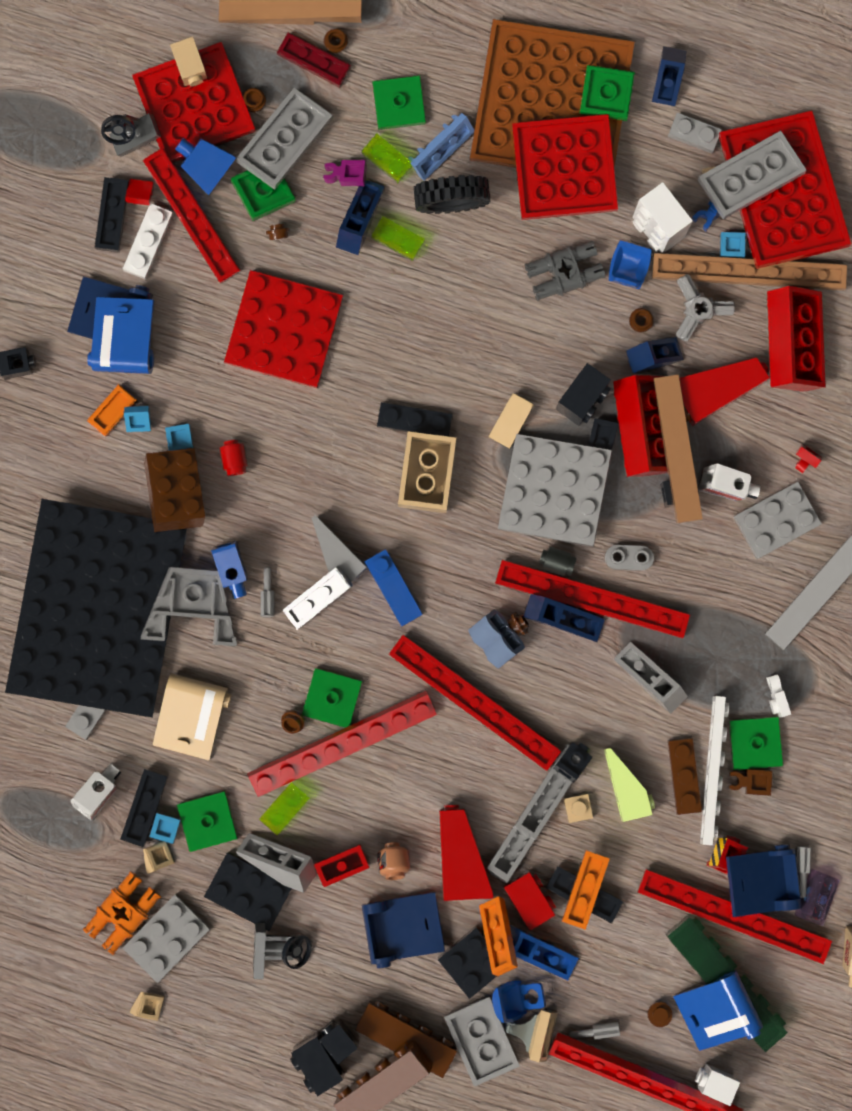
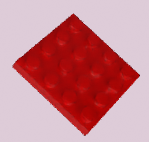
M222 42L198 50L207 79H204L199 85L184 86L175 59L132 75L146 114H153L161 137L156 139L159 148H164L172 163L186 158L175 150L183 137L194 146L200 138L215 146H219L256 132Z
M608 114L512 123L521 220L618 211Z
M250 270L224 363L318 389L343 295Z

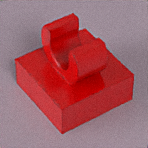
M802 443L796 452L800 460L795 465V468L802 473L809 464L817 468L822 461V456Z

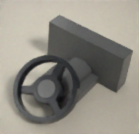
M150 113L141 118L126 114L113 115L106 118L101 125L103 138L113 144L117 156L120 157L161 137L155 118ZM105 132H112L109 134L110 137L105 134Z
M255 923L253 978L264 979L265 960H283L284 964L291 969L302 967L311 955L312 944L310 939L302 934L266 935L265 923ZM305 939L307 949L305 956L302 959L301 954L303 948L301 945ZM294 958L297 959L299 963L295 965H290L288 963V960H293Z

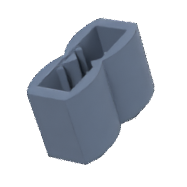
M495 609L468 630L474 643L484 650L488 661L498 669L525 648L520 637L510 629L506 619Z

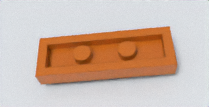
M585 850L562 922L586 930L610 858Z
M498 896L479 905L491 971L496 976H500L518 967L505 899Z

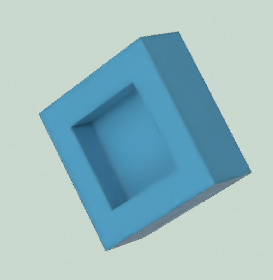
M721 232L720 257L744 259L745 233Z
M149 406L124 407L126 432L151 431Z
M190 424L165 428L169 451L194 448Z
M156 813L150 837L174 844L181 820Z

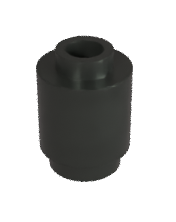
M549 546L548 551L543 549L539 564H543L542 570L565 576V574L571 576L577 557L571 556L572 553Z

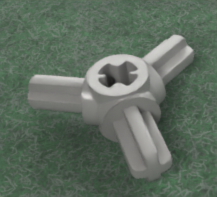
M684 275L677 280V284L686 298L684 302L686 306L684 314L686 317L676 332V336L679 339L687 342L697 324H702L705 319H711L712 315L732 316L734 314L735 305L733 301H713L712 297H705L703 292H698L690 275ZM702 303L700 307H703V311L696 313L695 304Z

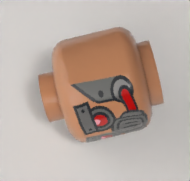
M398 842L386 843L384 845L385 848L377 853L379 874L385 876L386 880L405 878V874L410 871L409 851L405 847L399 846Z

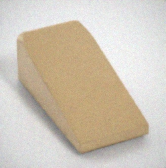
M513 393L492 429L489 438L510 449L516 434L521 430L534 404Z

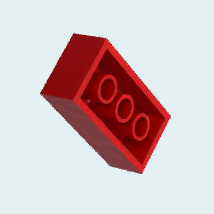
M793 286L767 291L771 388L801 392L826 388L822 292Z

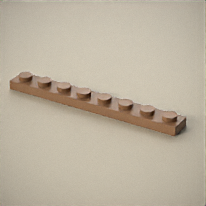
M654 253L652 279L678 280L680 277L688 274L694 282L777 287L793 286L798 288L844 291L846 289L847 265L788 261L756 269L754 259Z

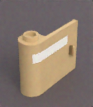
M171 673L164 693L153 746L210 760L220 715L223 708L229 707L232 694L228 693V688Z

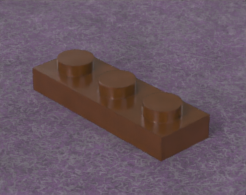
M693 738L667 741L676 815L702 812Z

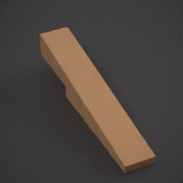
M219 0V23L314 25V22L362 23V0Z
M679 375L654 378L676 523L702 520Z

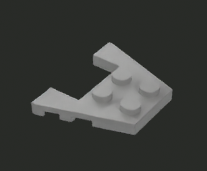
M170 567L142 632L141 640L165 641L166 616L214 619L213 645L237 646L218 571Z

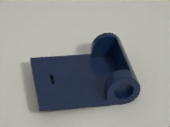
M83 277L67 332L93 339L96 297L152 300L153 294L149 293V288L141 285L125 289Z
M790 844L775 845V850L726 857L733 917L802 909L795 849H790Z
M436 892L361 905L371 964H376L377 969L390 967L391 961L396 959L445 952Z

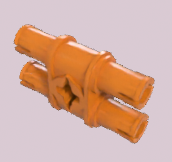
M132 871L129 872L117 888L111 889L109 896L100 906L96 907L97 913L83 928L86 934L90 933L89 936L96 939L108 922H112L116 929L102 944L105 950L111 946L108 952L112 955L116 953L127 938L130 939L134 936L133 933L144 920L148 919L150 909L162 897L158 892L152 896L155 890L149 887L136 904L130 902L129 896L143 881L139 876L135 878L136 874ZM125 907L127 909L125 911L127 918H119L117 908L122 909Z

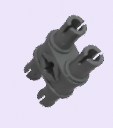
M594 241L574 248L566 246L565 249L551 254L549 252L546 253L542 259L524 264L529 279L548 271L552 273L553 278L551 281L532 286L537 301L555 294L563 296V293L578 288L583 289L587 283L606 278L604 270L602 271L603 266L601 263L583 270L578 269L577 266L578 261L598 255L597 249L594 248ZM562 265L566 269L570 268L568 278L565 276V273H560Z

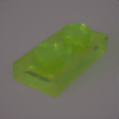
M377 133L361 151L367 159L397 184L413 167L409 159Z
M382 216L371 235V239L411 261H414L425 241L424 238Z
M291 782L259 820L272 832L279 835L310 797Z

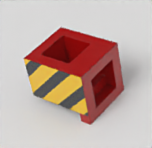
M727 835L726 838H718L711 859L707 862L706 866L728 875L726 857L746 854L748 847L741 845V840L733 836Z

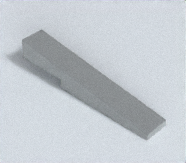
M852 534L821 567L765 633L782 650L790 644L852 573Z
M568 744L485 869L505 884L515 872L572 783L553 769L568 748ZM573 755V763L578 764L580 762V758L576 755Z

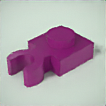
M342 160L341 166H336L334 163L325 164L326 171H333L331 175H323L326 183H334L339 180L341 186H365L367 168L365 160Z

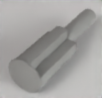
M265 567L264 591H261L260 617L270 618L275 616L274 591H271V568Z
M808 846L797 847L796 860L801 898L806 897L807 873H811L812 848Z
M617 1021L592 1025L593 1029L569 1032V1036L573 1039L594 1036V1039L620 1036V1026Z

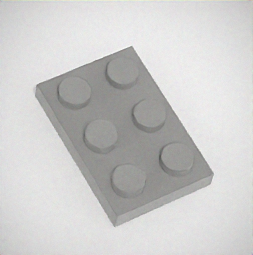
M799 482L733 517L756 559L822 524Z
M175 894L122 949L158 983L211 928Z
M490 996L444 1016L474 1087L520 1066L504 1028L495 1014Z

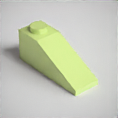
M611 748L604 749L621 821L625 822L652 815L651 809H655L652 794L647 795L646 789Z

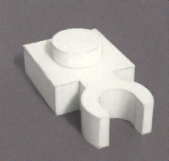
M778 674L767 677L766 679L772 693V699L769 700L773 714L777 713L779 718L791 715Z

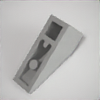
M314 515L312 521L328 571L331 572L339 566L350 582L353 583L367 570L366 566Z
M630 642L614 658V661L670 714L688 697L676 681L633 643Z
M251 833L246 836L236 851L237 855L282 885L302 893L306 891L316 876L312 857Z

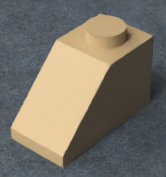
M193 37L170 44L184 86H196L201 84L204 79H207Z

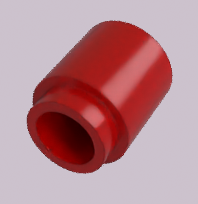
M237 439L225 441L224 446L220 447L223 469L227 472V476L245 474V467H248L244 444L238 443Z

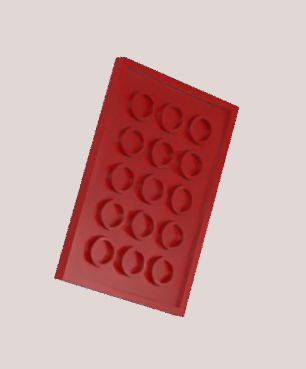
M812 111L719 132V140L725 161L781 131L807 170L804 175L740 210L756 269L851 246L848 230Z

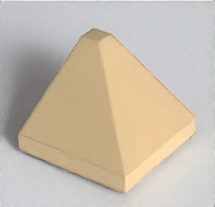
M165 841L143 849L147 874L174 864L171 852Z
M141 992L133 1004L130 1013L136 1017L158 1021L164 996Z

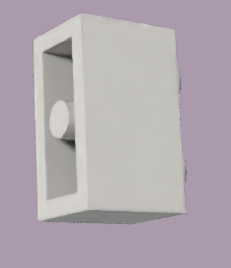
M705 1064L704 1069L700 1068L695 1078V1082H697L696 1087L702 1094L731 1106L740 1084L733 1075Z

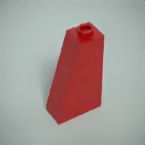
M753 358L680 377L683 405L690 415L691 420L689 422L692 427L766 383L770 378L768 376L770 372L763 361L760 362L758 358Z
M444 805V810H439L443 900L493 899V892L465 810L459 809V805Z

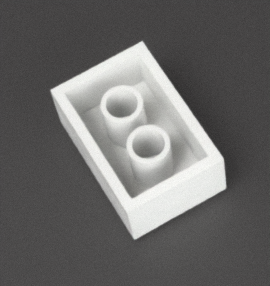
M663 182L639 199L632 217L636 229L640 233L644 232L649 238L647 240L649 246L655 252L658 250L660 254H664L683 240L693 222Z

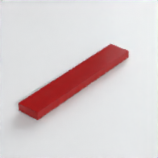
M162 147L143 159L147 169L219 283L221 284L239 273L240 269L164 148Z

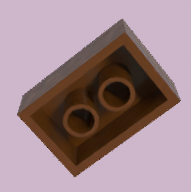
M195 448L146 453L144 467L154 532L203 527L205 511Z

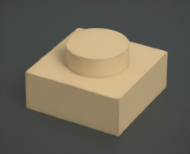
M588 794L564 798L568 823L593 818Z

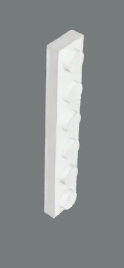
M714 696L712 700L700 844L712 846L713 840L717 841L718 826H715V816L720 814V801H717V791L722 790L723 777L719 776V768L724 766L725 752H721L722 742H726L727 727H723L724 717H728L729 703L725 702L726 697Z

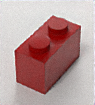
M361 844L314 864L323 888L370 868Z
M528 871L503 886L530 931L555 916L553 909L556 906L549 895L544 897L540 888L543 887V884L537 874L531 875Z

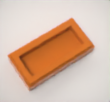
M118 384L87 421L107 437L123 419L124 407H133L137 403V399Z

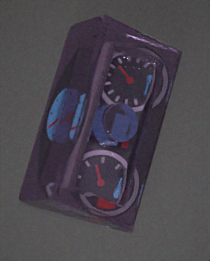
M811 869L806 883V897L801 898L802 909L796 910L795 916L823 926L840 880Z

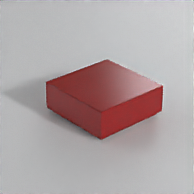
M130 179L125 196L126 203L150 206L154 182Z

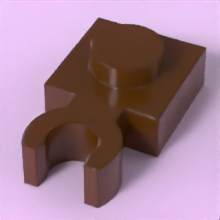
M746 769V776L739 772H729V776H736L738 778V784L735 786L728 785V789L739 790L745 787V794L771 796L772 771Z

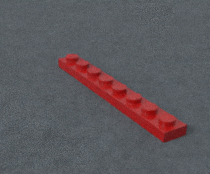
M504 560L501 561L495 584L546 597L568 606L681 639L684 638L690 617L686 613Z
M404 635L401 636L388 654L544 770L548 771L561 753L558 748Z
M424 691L247 773L257 796L260 797L437 714L427 692Z
M647 869L644 871L637 893L821 964H824L832 943L829 939L761 913L733 917L730 901Z
M559 1032L549 1049V1055L684 1111L744 1110L732 1103L731 1106L726 1105L686 1084L679 1083L662 1074L650 1071L638 1064L621 1059L616 1055L609 1054Z

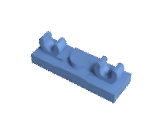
M461 113L459 116L452 115L453 122L449 126L445 123L442 125L445 130L439 133L425 149L418 148L417 150L420 154L415 159L411 156L408 158L418 176L424 181L474 133V128L464 114Z

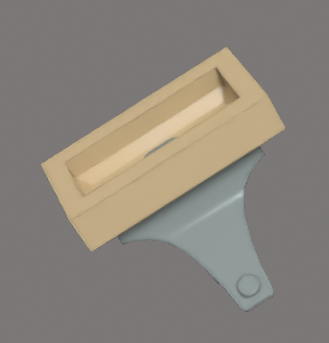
M541 1010L539 1014L534 1015L525 1024H516L514 1021L508 1022L505 1030L524 1042L526 1051L529 1052L530 1060L546 1062L558 1012Z

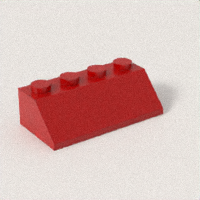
M633 375L613 381L627 477H643L668 473L654 378L665 376Z

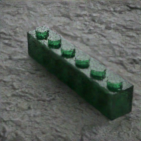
M686 916L670 929L665 936L702 980L709 984L719 977L735 971L734 969L738 966L728 955L725 958L718 951L721 946L712 936L710 938L705 936L702 932L705 927L696 917L691 919L689 916ZM742 975L740 979L764 1026L760 1029L761 1034L753 1038V1040L764 1052H767L788 1033L784 1029L786 1023L778 1013L773 1015L767 1009L770 1006L769 1002L761 993L756 996L751 990L754 985L745 975Z

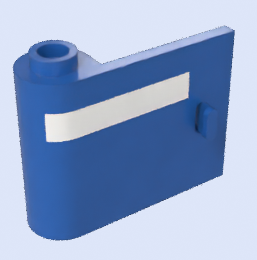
M96 297L92 350L88 353L87 358L88 366H91L93 371L152 373L154 354L150 349L154 300Z
M737 971L727 973L712 983L673 996L699 1051L742 1037H747L748 1040L755 1038L761 1034L760 1029L764 1027Z

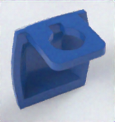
M620 240L611 260L608 281L639 290L649 269L652 249Z
M521 981L505 982L495 989L492 996L495 1014L502 1023L513 1022L527 1014L526 1010L540 1009L546 1006L544 989L541 983L522 985ZM530 989L537 992V1003H532L529 999L525 1000V994H528Z

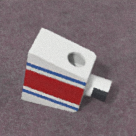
M714 464L704 467L698 490L738 501L746 497L757 499L760 485L750 483V474L720 464Z
M109 764L102 774L95 771L72 798V806L93 821L116 791V786L113 783L121 772L112 764ZM98 785L105 787L102 792H96L94 789Z

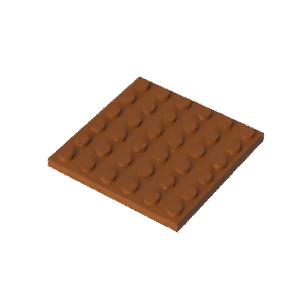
M493 19L470 160L516 168L512 123L591 116L579 114L587 65L630 71L635 42ZM609 118L615 168L622 120Z

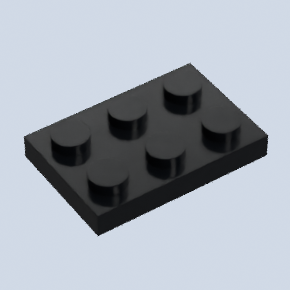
M227 852L204 897L254 924L265 923V929L270 931L292 888L282 885L260 869Z

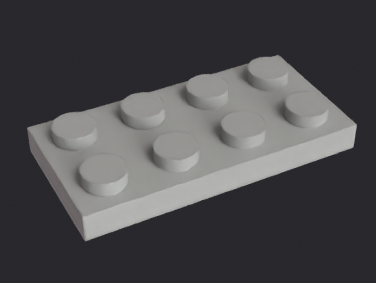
M293 88L238 155L236 162L275 190L329 124L333 115Z
M779 131L700 175L698 182L724 220L804 175L807 170L783 133Z

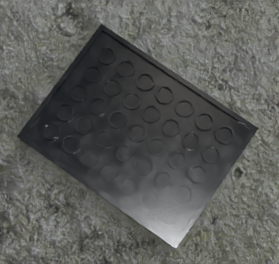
M41 499L5 693L153 718L171 616H166L165 641L141 640V635L170 567L180 568L187 528L154 532L152 518Z

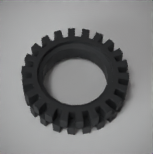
M459 175L458 177L449 176V178L439 177L438 180L430 179L414 186L415 209L421 213L431 214L435 212V214L445 212L447 214L454 211L455 213L462 210L470 211V209H478L491 202L489 181L486 177L482 176L474 177V175H469L465 177V175Z

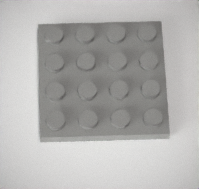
M516 434L498 529L594 547L612 450Z

